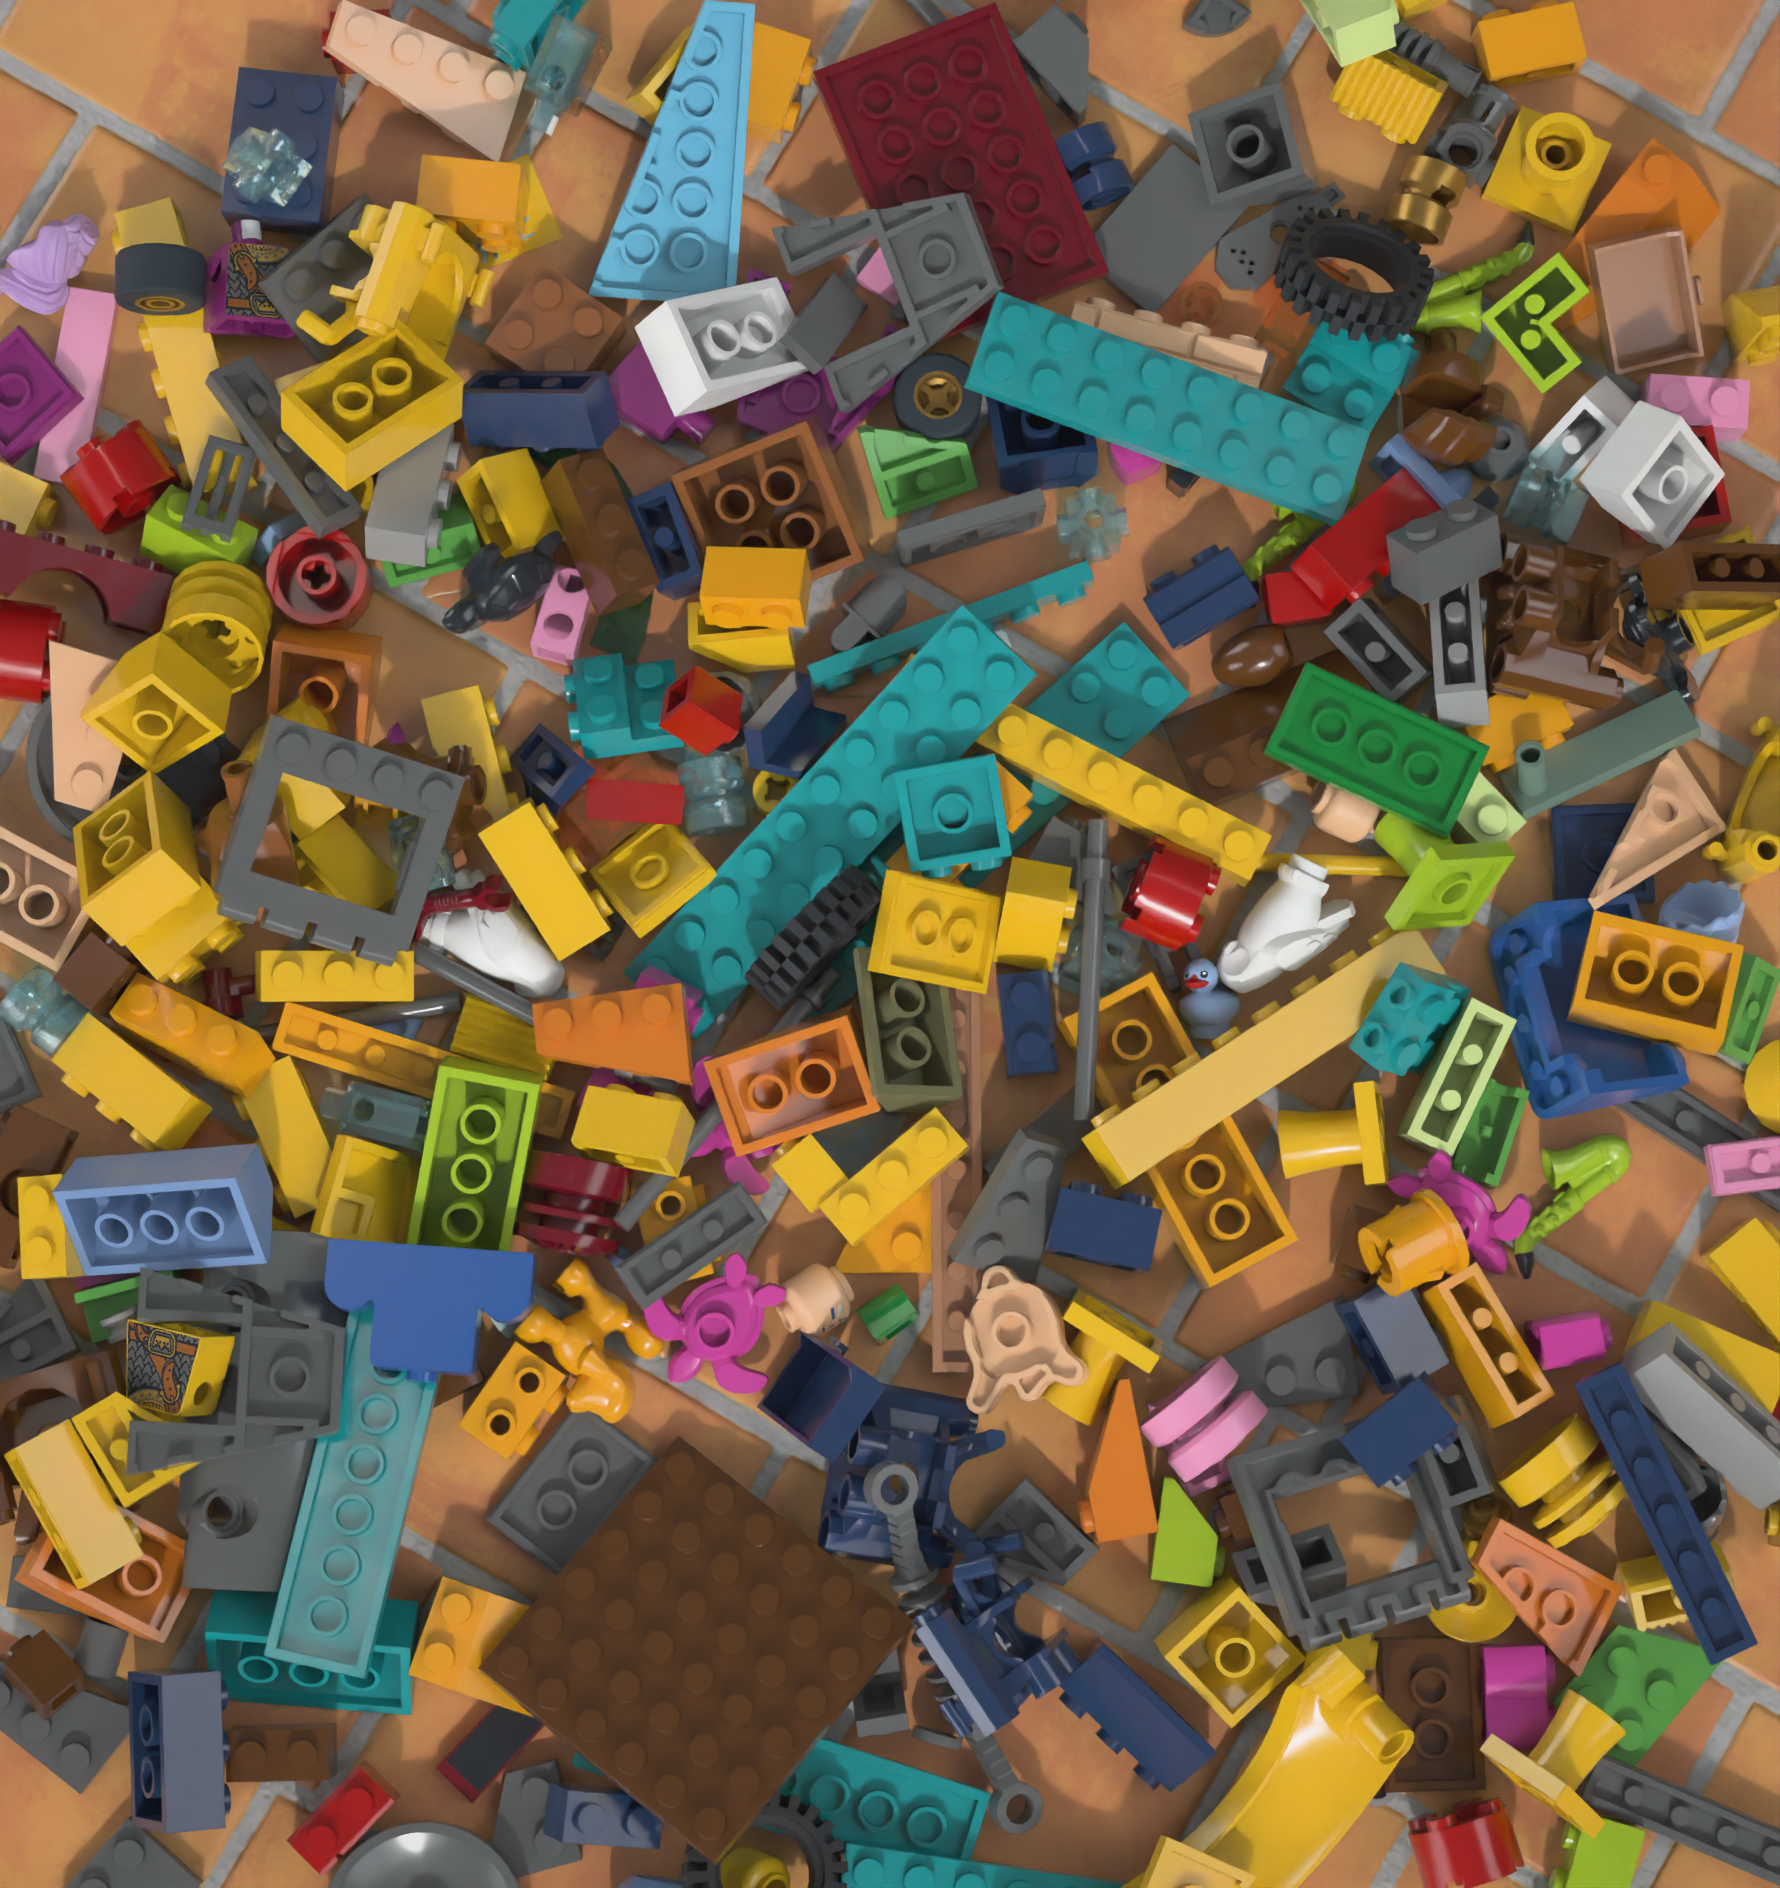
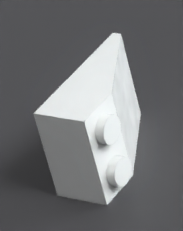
M777 277L667 300L635 326V330L675 417L714 408L810 371L778 341L796 317Z

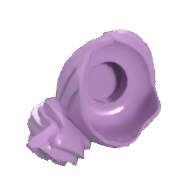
M76 213L68 216L63 222L53 220L48 225L40 227L37 239L19 246L7 256L6 260L13 268L0 269V295L5 293L24 308L43 315L52 314L61 309L69 295L67 280L79 275L82 266L88 260L87 255L93 252L94 247L99 241L100 234L93 221L85 214Z

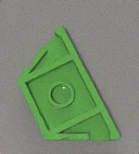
M1614 1624L1594 1648L1580 1678L1571 1676L1550 1703L1554 1705L1557 1712L1567 1689L1597 1706L1627 1732L1606 1754L1635 1766L1721 1662L1711 1666L1699 1645L1647 1632L1643 1633L1640 1630Z

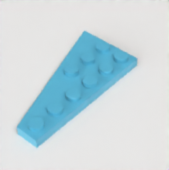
M703 0L587 290V294L590 296L667 301L736 286L755 4Z

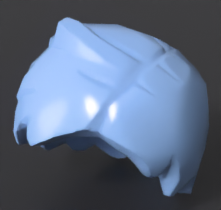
M1702 878L1695 884L1686 882L1676 893L1671 894L1664 901L1659 911L1657 924L1667 928L1736 943L1745 901H1742L1740 891L1730 889L1727 883L1723 881L1713 884L1710 880Z

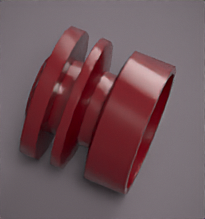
M530 1150L524 1182L545 1191L544 1200L520 1202L518 1209L540 1214L538 1226L516 1222L513 1234L526 1238L540 1248L585 1257L601 1254L618 1255L620 1242L598 1238L600 1226L623 1230L613 1220V1217L604 1214L603 1210L605 1203L622 1204L629 1200L635 1170L563 1154Z

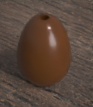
M1266 624L1257 625L1237 633L1222 644L1212 658L1211 668L1215 678L1222 684L1233 687H1255L1270 684L1283 677L1292 667L1294 656L1287 635L1282 628Z

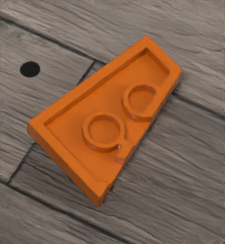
M682 983L532 1004L536 1053L541 1058L595 1068L604 1067L630 1072L633 1075L649 1078L651 1076L694 1086L686 991Z

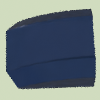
M986 396L993 449L1001 489L1019 495L1039 488L1042 490L1069 486L1079 488L1098 474V450L1094 436Z

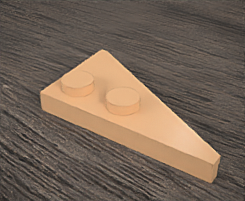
M1675 748L1659 759L1588 898L1594 910L1727 829Z

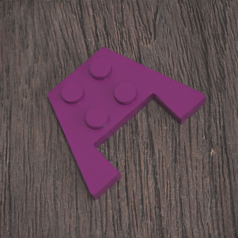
M750 268L747 274V283L774 277ZM779 280L788 299L791 284ZM887 323L880 339L902 329ZM832 356L827 364L839 358ZM824 368L815 375L811 371H807L738 398L737 424L764 435L816 413L834 455L853 434L856 427L860 426L895 386L902 371L849 413L840 412Z

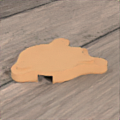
M994 1265L989 1267L982 1276L981 1290L976 1297L978 1301L973 1306L969 1318H965L963 1335L965 1347L972 1361L974 1371L972 1384L966 1397L968 1409L976 1414L985 1415L991 1413L1009 1385L1015 1386L1018 1396L1022 1400L1031 1402L1037 1400L1053 1382L1072 1387L1082 1385L1089 1376V1368L1069 1348L1065 1337L1064 1321L1060 1309L1052 1297L1041 1288L1020 1279L1016 1272L1008 1266Z

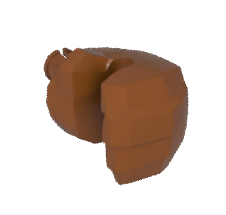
M234 760L221 768L227 798L215 805L209 814L207 826L200 829L194 835L196 847L209 856L211 865L209 877L212 889L253 767L252 762L248 760ZM275 795L276 799L250 871L298 885L301 882L291 840L288 813L282 798ZM213 891L215 899L219 901L221 894Z

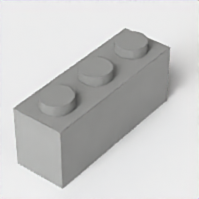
M454 423L379 471L365 523L366 558L426 567L430 548H439L443 520L439 519L438 516L440 509H449L452 496V481L448 480L450 471L458 472L462 455V443L454 442Z
M1476 579L1429 602L1438 721L1449 728L1490 725L1479 579Z

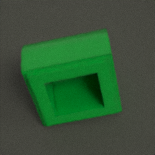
M897 1282L855 1310L878 1345L880 1343L881 1345L918 1321V1317H920Z

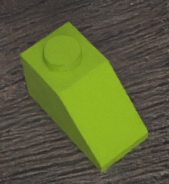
M1161 1476L1156 1510L1159 1532L1153 1533L1148 1577L1152 1580L1212 1588L1213 1577H1222L1225 1547L1217 1546L1218 1536L1176 1480L1171 1477Z

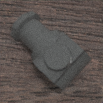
M1480 83L1475 89L1476 99L1466 116L1455 118L1447 131L1438 127L1423 152L1428 157L1439 159L1461 170L1468 178L1466 187L1470 189L1474 183L1483 188L1498 163L1490 158L1498 143L1494 134L1506 114L1511 115L1516 109L1515 101L1507 93L1493 85ZM1489 111L1490 113L1487 116L1486 120L1484 122H1481L1480 120L1482 119L1485 112ZM1453 149L1466 151L1472 159V164L1468 166L1456 165L1451 161L1449 151Z

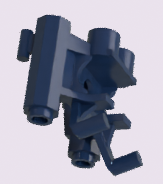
M882 1383L886 1386L885 1390L835 1463L830 1462L821 1507V1522L817 1545L833 1556L890 1566L896 1564L893 1562L892 1554L894 1553L891 1548V1533L888 1528L887 1514L871 1507L866 1501L863 1491L864 1480L869 1470L877 1463L893 1461L909 1463L917 1473L919 1490L917 1499L913 1504V1518L916 1524L915 1529H917L919 1549L922 1552L924 1561L935 1562L938 1570L949 1568L953 1560L955 1546L968 1559L985 1555L987 1549L985 1543L981 1541L979 1536L955 1518L949 1500L950 1484L957 1469L966 1460L1002 1448L1007 1441L1006 1433L1002 1430L990 1429L975 1434L979 1414L973 1413L968 1409L966 1399ZM950 1438H956V1439H957V1440H954V1441H951V1442H950ZM891 1476L887 1477L881 1486V1496L885 1502L893 1500L899 1494L890 1486Z
M1020 1529L987 1536L983 1540L987 1548L985 1555L961 1560L955 1565L953 1569L954 1583L947 1587L952 1596L947 1600L952 1603L953 1609L960 1618L959 1620L950 1607L944 1609L939 1601L913 1619L918 1626L914 1632L960 1700L955 1703L951 1697L939 1705V1707L961 1739L974 1731L971 1727L974 1723L984 1737L997 1731L1020 1714L1018 1710L1020 1705L1031 1694L1036 1699L1044 1696L1070 1677L1069 1673L1082 1663L1065 1639L1068 1635L1065 1628L1043 1641L1041 1637L1021 1629L1016 1621V1602L1021 1598L1020 1595L1029 1590L1034 1583L1028 1576L1016 1585H1011L998 1574L999 1567L995 1555L1025 1547L1024 1537Z

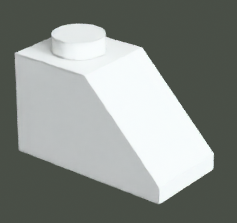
M1605 375L1578 400L1532 450L1527 463L1553 488L1561 493L1593 461L1636 403Z

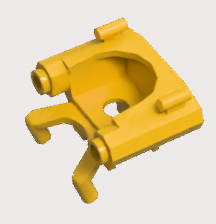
M394 201L391 210L367 204L357 230H350L348 237L373 258L369 274L356 284L354 290L336 285L331 286L329 294L339 302L346 303L345 313L331 325L309 309L304 310L300 314L296 324L317 341L328 346L337 344L355 329L377 338H385L387 331L394 332L399 318L445 362L467 298H471L470 305L483 309L495 273L482 268L480 273L477 274L476 271L480 263L478 253L445 222L433 217V214L425 209L399 201ZM347 344V345H345V347L342 349V351H341L339 354H341V353H343L344 351H346L347 349L351 348L353 345H352V344Z
M1767 716L1761 717L1750 726L1752 735L1761 736L1765 734L1767 736L1753 752L1726 821L1727 829L1722 832L1720 842H1712L1701 851L1703 859L1710 861L1715 858L1719 860V873L1730 884H1749L1774 872L1780 866V724L1774 725L1772 719Z

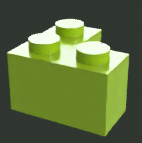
M1558 252L1481 315L1480 318L1538 390L1544 394L1583 362V359L1553 322L1592 290L1562 253Z

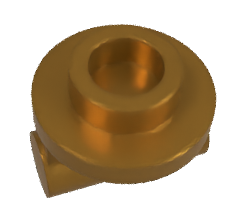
M1483 1495L1468 1502L1461 1510L1464 1540L1480 1541L1492 1516L1501 1518L1515 1526L1508 1502L1491 1495Z

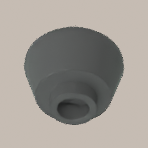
M1495 415L1482 419L1497 428L1496 437L1492 447L1478 462L1466 464L1467 467L1477 477L1490 482H1502L1515 477L1526 465L1530 452L1529 440L1524 429L1517 422L1505 416ZM1507 443L1508 448L1504 450L1503 448Z

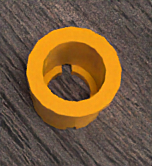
M1422 1188L1414 1192L1409 1199L1408 1205L1401 1208L1398 1204L1388 1215L1363 1227L1358 1232V1243L1364 1262L1371 1275L1380 1270L1382 1275L1379 1276L1377 1284L1390 1296L1398 1297L1424 1282L1441 1280L1444 1272L1457 1275L1469 1266L1468 1246L1460 1224L1448 1205L1431 1189Z

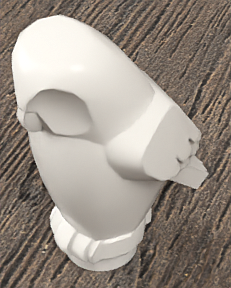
M1292 853L1288 864H1280L1278 867L1279 879L1249 912L1240 927L1237 939L1228 942L1223 947L1216 963L1219 974L1218 979L1223 984L1238 993H1246L1258 989L1276 979L1285 970L1293 971L1300 968L1326 949L1328 945L1335 941L1350 926L1348 919L1356 913L1352 901L1348 899H1334L1321 905V898L1326 894L1330 886L1324 883L1329 870Z
M479 868L472 873L469 869H462L452 876V884L455 890L472 888L478 882H483L487 876ZM500 888L497 893L504 894L505 892ZM513 900L509 909L504 912L480 910L475 907L432 914L419 939L421 944L444 956L451 955L486 976L514 983L516 992L521 996L535 999L548 998L559 990L564 980L565 968L563 964L557 960L545 939L539 935V930L535 923Z

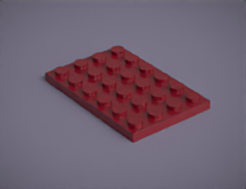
M996 2L813 71V81L867 210L902 206L903 203L962 192L969 194L1004 284V288L999 292L1031 304L1045 301L1108 275V267ZM996 295L939 341L986 324Z

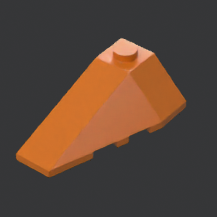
M1653 137L1562 252V255L1592 291L1553 322L1561 334L1597 311L1585 245L1667 225H1674L1684 230L1688 253L1721 212V209L1693 168Z

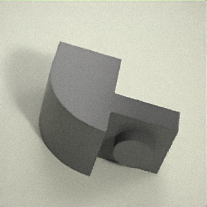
M897 1648L853 1700L858 1738L872 1735H887L896 1731L909 1730Z

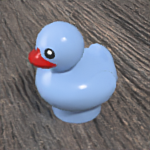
M1195 959L1185 968L1184 984L1192 992L1184 996L1179 1001L1178 1006L1180 1016L1189 1024L1190 1038L1194 1039L1218 1038L1230 1030V1021L1234 1019L1240 1010L1239 998L1234 993H1231L1227 986L1218 982V970L1207 959Z

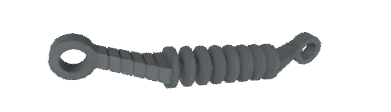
M884 1461L877 1463L869 1470L864 1480L863 1491L864 1497L871 1507L887 1514L888 1528L891 1533V1548L894 1553L892 1554L893 1562L896 1563L894 1564L895 1574L890 1578L889 1585L893 1592H906L898 1599V1608L902 1611H911L907 1616L912 1620L938 1601L944 1609L950 1607L953 1611L950 1601L939 1600L946 1593L945 1585L941 1582H931L939 1574L935 1562H925L919 1549L917 1529H915L916 1524L913 1518V1504L917 1499L919 1490L917 1477L905 1465L893 1461ZM897 1474L901 1482L900 1492L896 1498L885 1502L881 1496L882 1483L887 1477ZM914 1621V1627L912 1629H917L918 1626ZM914 1633L911 1638L913 1645L920 1648L924 1647L916 1633ZM924 1648L919 1653L918 1658L922 1665H933L925 1674L929 1683L938 1684L933 1689V1697L936 1701L945 1702L952 1697L955 1703L960 1701L926 1648ZM940 1708L939 1712L941 1714L942 1719L944 1721L949 1722V1720ZM974 1723L971 1725L974 1731L967 1735L965 1739L973 1749L972 1751L978 1761H980L983 1770L994 1787L988 1805L991 1819L997 1826L1011 1834L1020 1835L1029 1832L1037 1825L1042 1816L1043 1803L1040 1794L1035 1788L1018 1780L1009 1762L1004 1758L1006 1756L1000 1746H998L994 1735L990 1734L984 1737ZM1022 1794L1025 1799V1807L1022 1814L1015 1819H1008L1006 1814L1008 1802L1015 1795Z

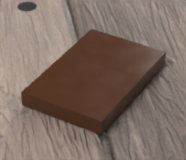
M1448 1635L1376 1637L1375 1640L1378 1641L1376 1659L1377 1694L1414 1733V1741L1411 1748L1399 1760L1383 1783L1382 1792L1486 1790L1485 1757L1479 1750L1484 1744L1479 1642H1463Z

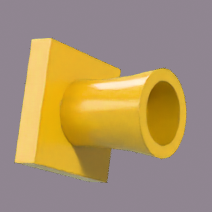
M1522 105L1481 198L1571 237L1612 144L1593 136L1589 126L1573 114L1554 112L1544 115Z
M1375 1081L1353 1083L1356 1108L1332 1111L1278 1109L1279 1146L1286 1180L1313 1171L1344 1165L1363 1164L1365 1185L1372 1187L1389 1185L1391 1170L1380 1084Z
M1078 1287L1069 1301L1062 1319L1080 1330L1069 1348L1073 1354L1086 1363L1089 1368V1376L1082 1385L1075 1387L1053 1382L1045 1389L1041 1396L1070 1417L1086 1425L1095 1426L1105 1399L1127 1360L1150 1374L1161 1356L1164 1341Z
M1567 1689L1554 1718L1528 1757L1492 1733L1479 1750L1519 1789L1594 1839L1606 1822L1575 1791L1601 1758L1627 1732L1597 1706L1576 1692Z

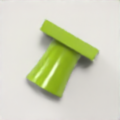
M1387 813L1378 823L1374 832V839L1410 878L1384 917L1394 931L1468 926L1516 855L1506 841L1454 844L1450 835L1447 840Z

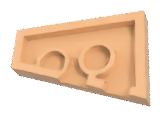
M49 640L55 801L95 812L109 800L123 752L83 721L80 715L81 710L119 660Z

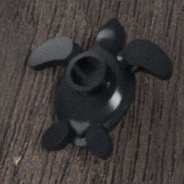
M556 530L544 536L535 545L533 552L517 554L507 558L500 554L501 550L495 542L481 548L463 569L462 575L469 585L466 590L467 596L456 602L445 613L442 620L443 625L455 634H463L467 631L478 629L488 621H508L528 610L546 592L555 575L558 563L552 555L558 550L563 540L560 532Z
M1637 572L1630 574L1628 579L1633 599L1629 601L1625 608L1622 621L1623 638L1641 647H1644L1646 640L1650 637L1661 638L1665 642V650L1658 671L1651 675L1661 678L1663 685L1669 692L1677 690L1683 700L1690 705L1699 699L1698 685L1685 664L1688 658L1687 652L1695 648L1692 632L1686 620L1677 609H1649L1641 576Z

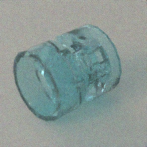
M1526 461L1512 488L1500 519L1524 530L1534 525L1538 527L1540 537L1561 546H1566L1581 517L1590 492L1584 485L1569 478L1556 482L1553 480L1552 471Z
M740 756L706 757L677 765L679 785L684 787V796L689 797V802L683 807L687 836H712L736 832L750 827L747 799L738 795V790L744 785Z
M37 965L28 971L9 991L0 1005V1017L19 1032L30 1030V1041L50 1058H53L86 1014L89 1012L94 1016V1012L90 1011L71 994H62V987L52 980L54 976L42 966Z

